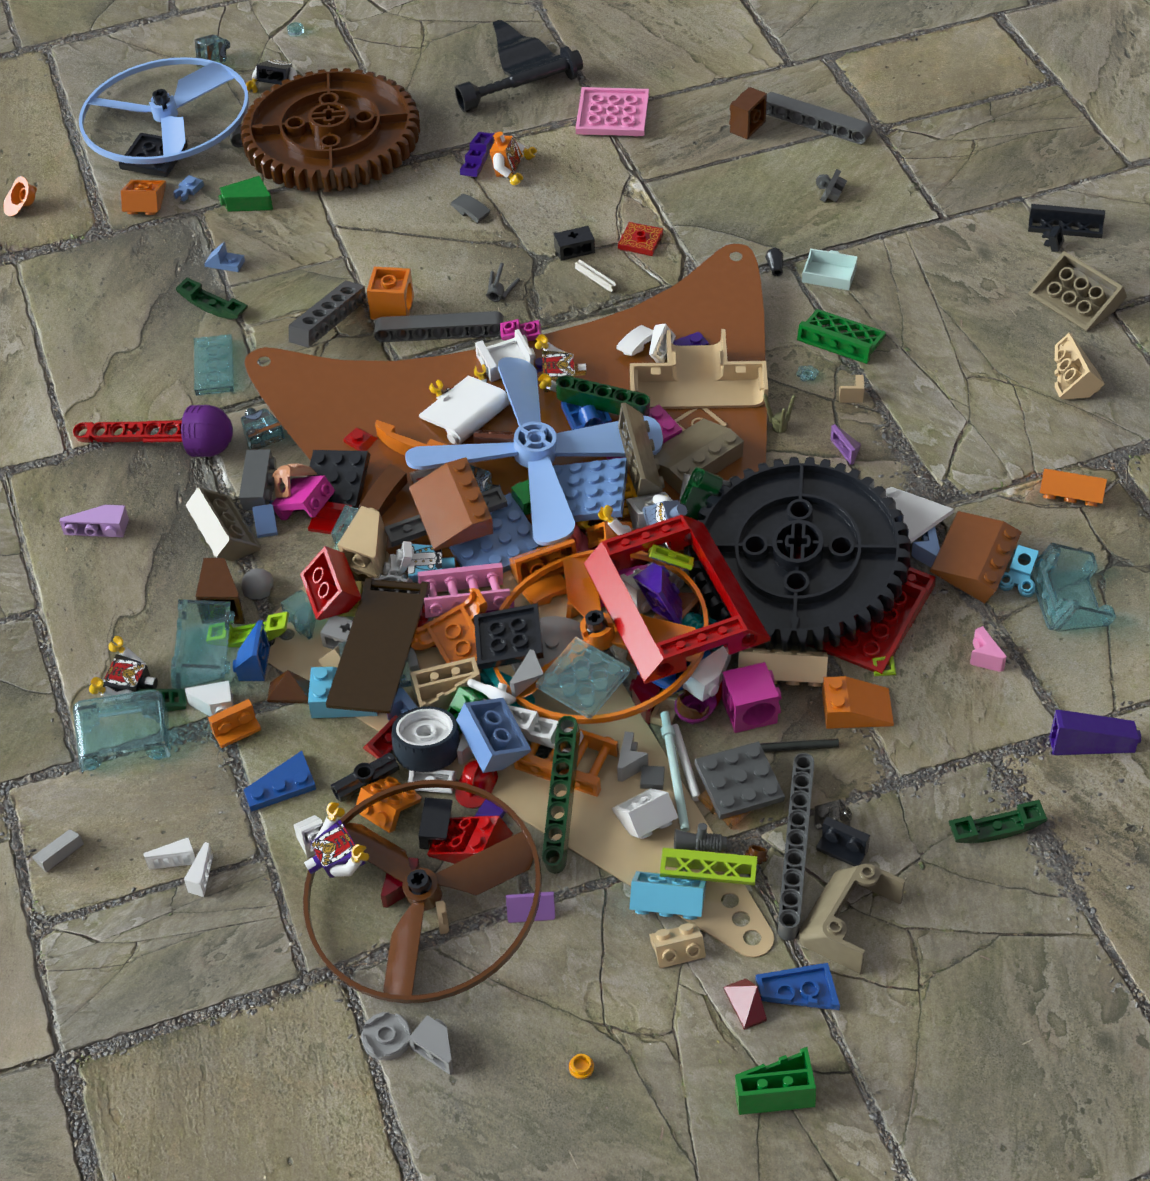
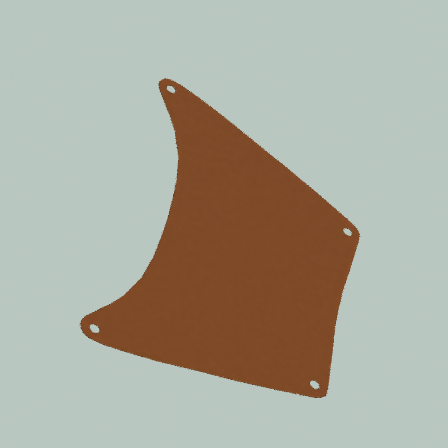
M725 245L674 286L632 308L592 322L543 335L556 348L573 354L575 374L572 377L630 390V363H656L649 355L651 341L644 344L643 351L633 356L625 355L622 351L616 349L618 343L629 332L640 325L654 330L655 325L666 324L676 335L674 340L700 332L709 342V345L719 343L721 340V329H725L728 361H765L764 306L758 262L752 249L747 245ZM739 252L742 255V259L733 261L730 259V254ZM528 341V346L533 348L536 359L543 358L542 354H545L543 348L540 350L535 348L537 341ZM263 347L252 351L245 358L248 376L260 396L310 461L313 450L358 451L344 443L343 440L356 427L378 438L367 450L371 456L360 504L375 481L390 464L407 473L408 483L395 496L396 502L381 516L384 527L419 515L409 487L414 484L409 472L418 471V469L409 467L404 455L392 450L379 439L376 432V420L395 426L396 434L424 444L433 439L447 445H457L452 444L448 440L446 429L421 419L419 414L438 400L436 398L437 395L431 393L429 389L431 383H433L436 389H439L436 381L440 380L443 383L441 389L443 394L442 390L453 388L468 375L479 379L474 374L475 366L479 373L483 372L482 365L476 356V349L441 356L398 361L339 360ZM261 357H268L271 360L267 366H260L257 361ZM578 364H586V370L578 371ZM544 371L537 373V380ZM485 372L484 378L487 379L486 383L501 388L506 392L502 379L491 382ZM551 377V380L556 382L558 377ZM538 381L541 422L551 426L556 433L570 431L571 427L561 408L562 401L557 399L556 392L546 388L541 389L539 386L541 382ZM511 403L479 430L515 432L519 425ZM765 403L759 407L707 408L727 424V428H730L744 440L743 457L715 475L729 481V478L733 476L743 479V470L747 468L752 469L754 472L759 471L758 464L766 463L767 409ZM698 408L677 422L684 429L691 427L692 420L698 417L719 424L702 408ZM693 409L664 410L675 420ZM609 413L612 422L619 421L620 415ZM473 435L462 444H474ZM556 456L552 466L608 459L606 457ZM514 457L469 463L472 472H474L475 468H478L477 474L474 476L477 477L480 469L486 473L482 474L481 477L489 474L485 488L490 487L491 489L492 484L500 485L504 495L511 493V487L517 483L529 480L528 468L520 465ZM628 467L627 473L629 474V476H630V478H631L630 471H629V467ZM664 480L665 488H662V492H666L672 500L679 501L680 494ZM353 509V514L355 515L357 509ZM530 513L526 515V518L532 525V518ZM630 516L622 517V520H619V522L632 523ZM591 520L588 523L589 526L593 525ZM580 529L586 535L587 531ZM428 535L408 541L411 544L431 545ZM387 538L386 551L389 555H396L397 549H401L402 544L392 547ZM449 547L442 549V558L454 557ZM455 558V568L460 567Z

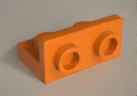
M249 699L208 717L212 733L221 748L261 731V726L255 717L253 705Z

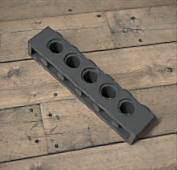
M345 280L289 324V342L307 348L312 346L359 306L364 304L366 301L365 285Z

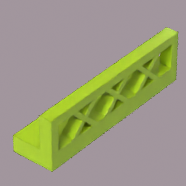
M673 848L662 849L660 877L755 886L757 856ZM666 867L678 868L676 870H665ZM690 869H697L702 871L696 873L692 872ZM714 871L726 873L723 875H717ZM738 873L751 875V878L740 877Z

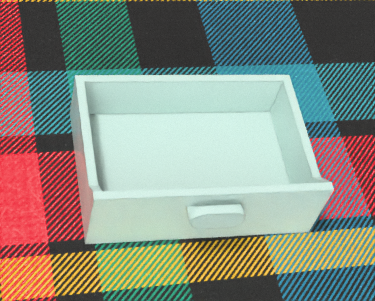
M810 248L802 273V282L850 290L857 268V256L840 254L838 251L833 250L823 251Z

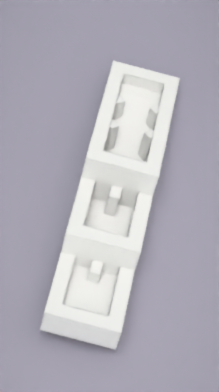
M508 705L525 739L554 749L557 720L539 717L537 711ZM566 728L564 732H570L573 729ZM580 731V743H581V741H582V739H583V737H584L582 731ZM565 748L562 751L570 752L571 748Z

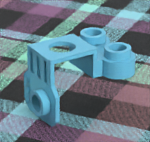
M1018 545L1017 549H1014L1010 571L1004 572L1002 579L1008 577L1010 581L1004 583L1001 579L998 587L1003 591H1009L1014 586H1018V592L1021 596L1031 597L1035 593V583L1031 580L1033 566L1035 563H1043V557L1039 556V551ZM1018 558L1030 561L1028 565H1021L1018 562ZM1029 584L1031 587L1029 589H1024L1023 585Z

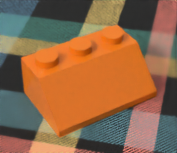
M1044 468L1040 493L1044 494L1043 498L1055 500L1056 496L1064 497L1066 502L1076 503L1078 499L1084 500L1085 505L1097 507L1098 503H1103L1107 479Z
M568 538L562 542L536 548L535 550L509 558L511 572L517 585L545 565L575 554L576 545L574 539ZM564 566L549 572L534 583L554 575H563Z

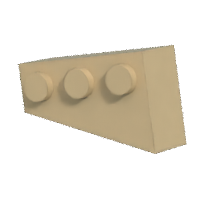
M475 657L410 672L412 688L418 707L433 706L447 709L458 688L469 687L467 684L469 679L481 682Z

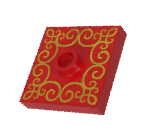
M629 222L618 243V249L653 256L662 238L663 228Z

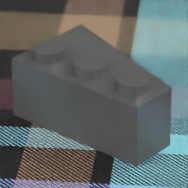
M270 449L246 450L239 494L243 510H253L254 506L266 505L272 500L275 487L272 474L277 470L276 458L272 456Z

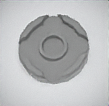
M389 1012L376 1014L366 1021L361 1033V1040L365 1051L371 1057L378 1060L397 1058L410 1045V1027L408 1022L399 1014L394 1015L389 1014Z

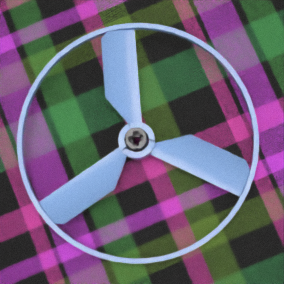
M188 57L161 59L129 68L102 83L84 102L79 115V127L86 144L96 153L106 158L131 164L171 162L203 152L228 137L241 124L244 115L247 113L249 94L241 76L233 69L221 63L202 58ZM178 64L204 66L179 79L174 96H169L165 89L154 91L149 105L97 98L102 92L118 81L144 70ZM235 78L245 92L244 104L237 118L214 138L199 146L182 151L185 144L183 117H177V108ZM95 105L135 112H152L154 120L160 122L162 127L164 155L132 157L115 154L100 148L88 138L84 131V119L89 107Z

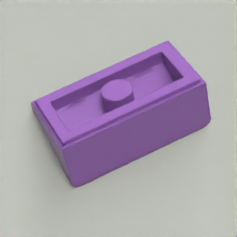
M541 892L539 907L534 921L554 920V892ZM534 893L506 895L509 923L526 922L533 903Z

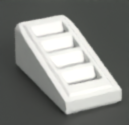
M666 324L655 325L649 355L656 363H664L667 357L666 335L667 330L671 329ZM671 330V343L673 344L676 335Z
M189 838L144 853L149 870L191 865L195 860Z
M207 842L203 844L184 878L188 893L204 897L213 859L210 844Z

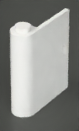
M468 375L419 414V417L446 429L448 440L452 444L460 445L510 404V400L503 389Z

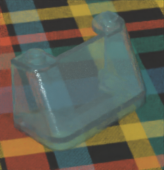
M1051 542L1035 561L1031 572V580L1035 583V593L1049 630L1059 632L1106 627L1117 618L1112 606L1103 605L1099 608L1089 579L1096 573L1098 568L1094 553Z
M178 599L175 652L171 662L172 689H185L224 679L225 674H230V661H227L230 624H234L235 611H231V602Z
M145 690L82 700L74 704L73 717L78 761L81 771H91L98 768L102 764L101 757L145 750L148 757L155 760L171 757L169 715L161 692Z

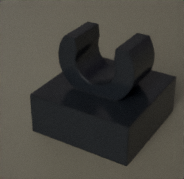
M1053 226L1051 231H1045L1042 235V238H1048L1044 242V246H1050L1052 252H1059L1065 241L1061 226Z

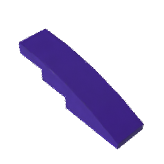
M477 133L470 142V150L465 155V163L460 168V175L472 177L479 175L490 153L495 133Z

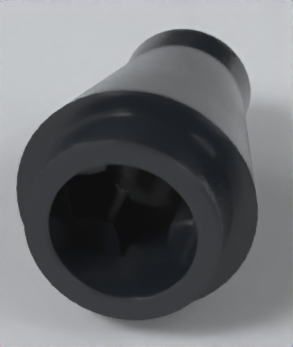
M778 248L769 249L765 256L773 276L783 274L784 255Z

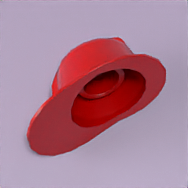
M473 760L464 767L459 782L492 793L497 783L498 773L497 771L483 773L477 760ZM455 790L456 800L465 808L480 807L485 801V798L476 794Z

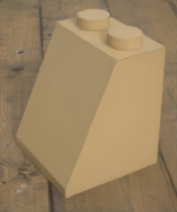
M361 506L337 545L339 551L345 553L352 570L378 579L380 574L384 576L383 566L386 557L387 536L380 512L374 508Z

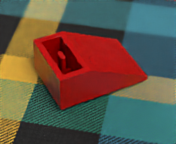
M500 816L450 817L447 841L433 840L427 855L456 864L511 837L513 833Z

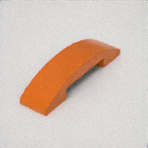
M379 420L375 422L379 439L386 446L404 456L409 449L414 447L447 445L433 439L424 444L396 434L395 426Z

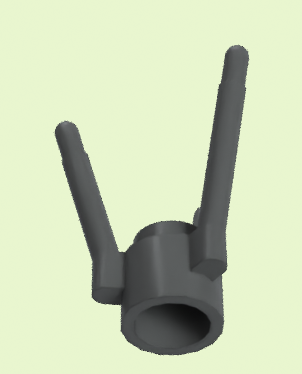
M500 263L494 284V271L490 272L486 296L493 302H499L501 298L505 300L508 293L520 281L517 278L504 291V286L499 283L504 263Z

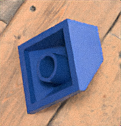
M258 620L239 648L237 659L233 660V672L237 674L239 681H265L270 643L263 620Z

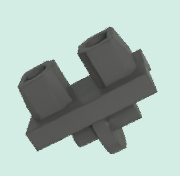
M836 169L832 179L827 174H821L817 177L816 185L819 189H825L820 199L821 201L825 202L827 198L834 202L838 200L847 180L839 177L840 170Z

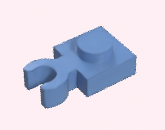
M188 175L178 185L179 188L173 192L174 197L177 199L181 196L182 201H186L189 194L194 196L204 186L203 180Z

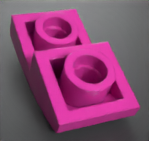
M519 319L500 323L502 340L514 338L515 330L519 329L522 335L526 336L527 341L536 340L542 334L539 320L520 324Z

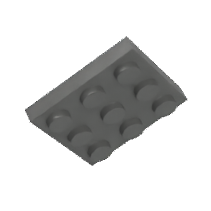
M759 741L695 759V766L720 820L781 803L785 800V795Z

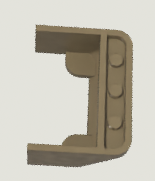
M861 864L834 872L799 930V942L802 946L859 974L863 969L865 950L844 940L847 934V926L844 921L837 918L856 885H860L898 904H901L905 887L904 879L871 864Z

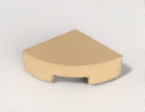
M444 900L437 901L436 909L440 934H446L449 931L446 904Z

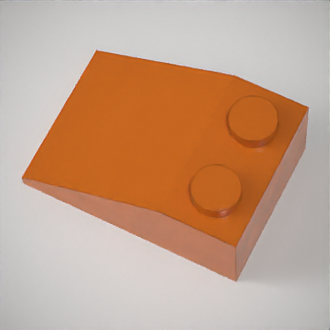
M131 180L121 190L122 212H127V214L131 215L138 214V212H145L146 215L156 214L161 209L166 180Z
M847 676L823 677L822 698L826 729L894 726L889 688Z

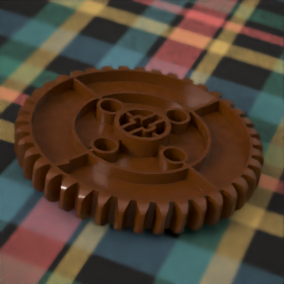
M332 68L329 72L321 69L315 74L310 71L305 73L306 76L295 75L293 76L294 80L285 79L282 81V85L275 84L271 86V91H264L261 94L262 97L256 98L254 105L249 106L247 109L248 113L244 115L241 125V139L245 155L258 173L263 174L266 179H273V182L276 184L284 183L287 188L297 186V190L300 191L310 188L311 192H318L319 189H323L324 192H331L332 188H336L337 191H343L346 186L353 189L357 188L359 183L363 185L370 184V179L372 178L374 180L382 179V173L386 175L392 173L393 167H400L402 161L410 157V153L415 150V144L418 143L421 130L416 103L403 86L397 85L394 80H387L386 76L378 75L376 77L374 72L364 74L363 70L360 69L351 72L350 68H344L343 71H338V68Z

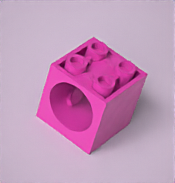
M765 662L722 672V702L735 733L778 723V714L781 713L779 700L782 699L779 687H775L773 672L768 670Z

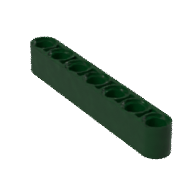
M563 716L557 723L542 850L543 862L547 870L554 874L562 872L567 862L580 743V729L576 719L572 716ZM567 727H573L572 731L564 732ZM571 748L570 752L561 753L563 749ZM563 769L569 770V772L565 775L559 774V772ZM560 791H567L564 796H556ZM557 813H564L563 817L558 819L554 818V816ZM556 834L562 835L557 841L551 840ZM552 857H560L557 862L549 863Z

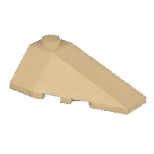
M1068 333L1055 345V362L1057 363L1055 389L1062 400L1091 397L1105 385L1100 374L1071 333Z

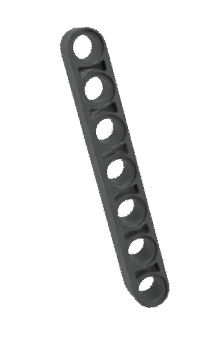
M774 92L767 94L766 115L857 144H863L873 131L871 124L866 121Z
M498 311L380 317L375 321L374 337L379 342L496 337L501 335L500 323L504 322V316Z

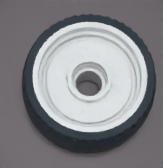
M433 706L418 707L404 712L394 721L392 726L393 751L397 762L404 768L414 772H433L447 767L458 757L457 749L460 743L459 728L455 717L447 710Z

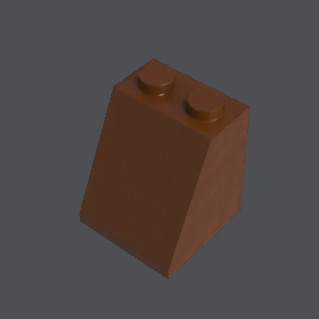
M203 558L195 596L203 624H223L228 622L230 624H245L239 594L225 558Z

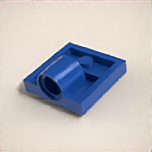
M561 402V408L571 430L612 422L608 412L596 410L593 405L583 407Z

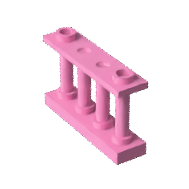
M502 563L418 572V583H422V581L430 582L428 597L424 598L425 618L438 617L467 600L470 593L458 594L460 589H479L478 587L491 586L492 590L481 591L488 604L486 611L499 610L507 596L510 595L509 588L500 589L499 586L503 585ZM449 591L450 595L437 596L436 592Z

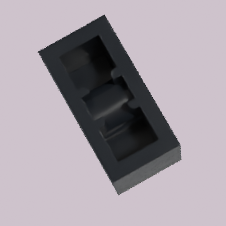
M589 226L553 233L554 248L560 261L595 253V239Z

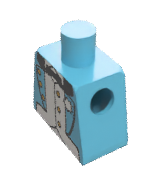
M412 544V560L408 566V577L412 579L413 583H418V572L455 568V557L442 558V549L434 551L432 545Z

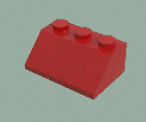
M324 546L300 573L317 620L347 613L361 599L349 563L343 552Z

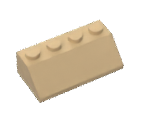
M748 648L739 651L738 668L765 662L768 670L773 672L774 684H777V680L786 681L787 685H799V682H808V686L821 687L823 677H827V652L807 651L803 653L799 652V650L783 652L782 649L766 650V648Z

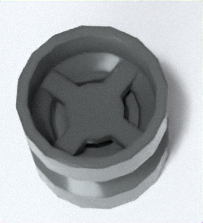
M241 124L229 135L231 144L238 148L243 147Z

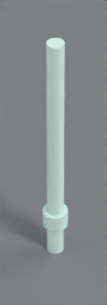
M663 711L660 713L662 721L661 734L666 744L680 830L687 832L690 830L674 743L675 730L674 726L671 725L669 712Z

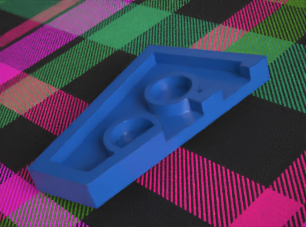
M300 751L243 790L252 812L316 790V785L303 752Z
M828 963L756 975L755 980L761 1001L840 1010L838 996Z

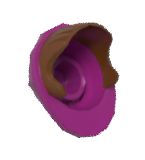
M685 691L675 700V712L686 723L694 725L704 722L715 710L717 705L716 696L709 697L702 702L688 691Z

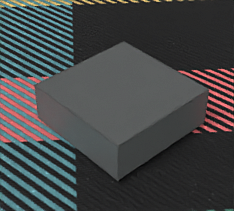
M642 765L640 789L652 788L663 790L665 767Z

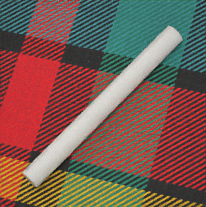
M673 724L672 726H674L675 730L674 742L692 800L699 801L701 795L679 725Z

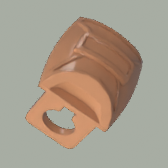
M300 463L279 467L272 474L275 484V496L277 498L291 496L290 476L317 475V473L311 467ZM282 481L285 484L284 493L280 490V483Z

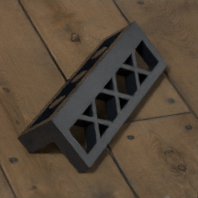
M1031 204L1028 232L1044 233L1045 231H1051L1052 225H1059L1062 228L1063 235L1102 238L1105 210ZM1033 223H1040L1042 226H1032V225H1033ZM1072 226H1073V227H1078L1079 229L1076 230V229H1072L1071 227H1072ZM1090 228L1099 229V232H1098V231H1091V230H1089V229H1090Z

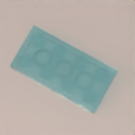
M231 334L194 338V391L196 396L234 391L233 339Z

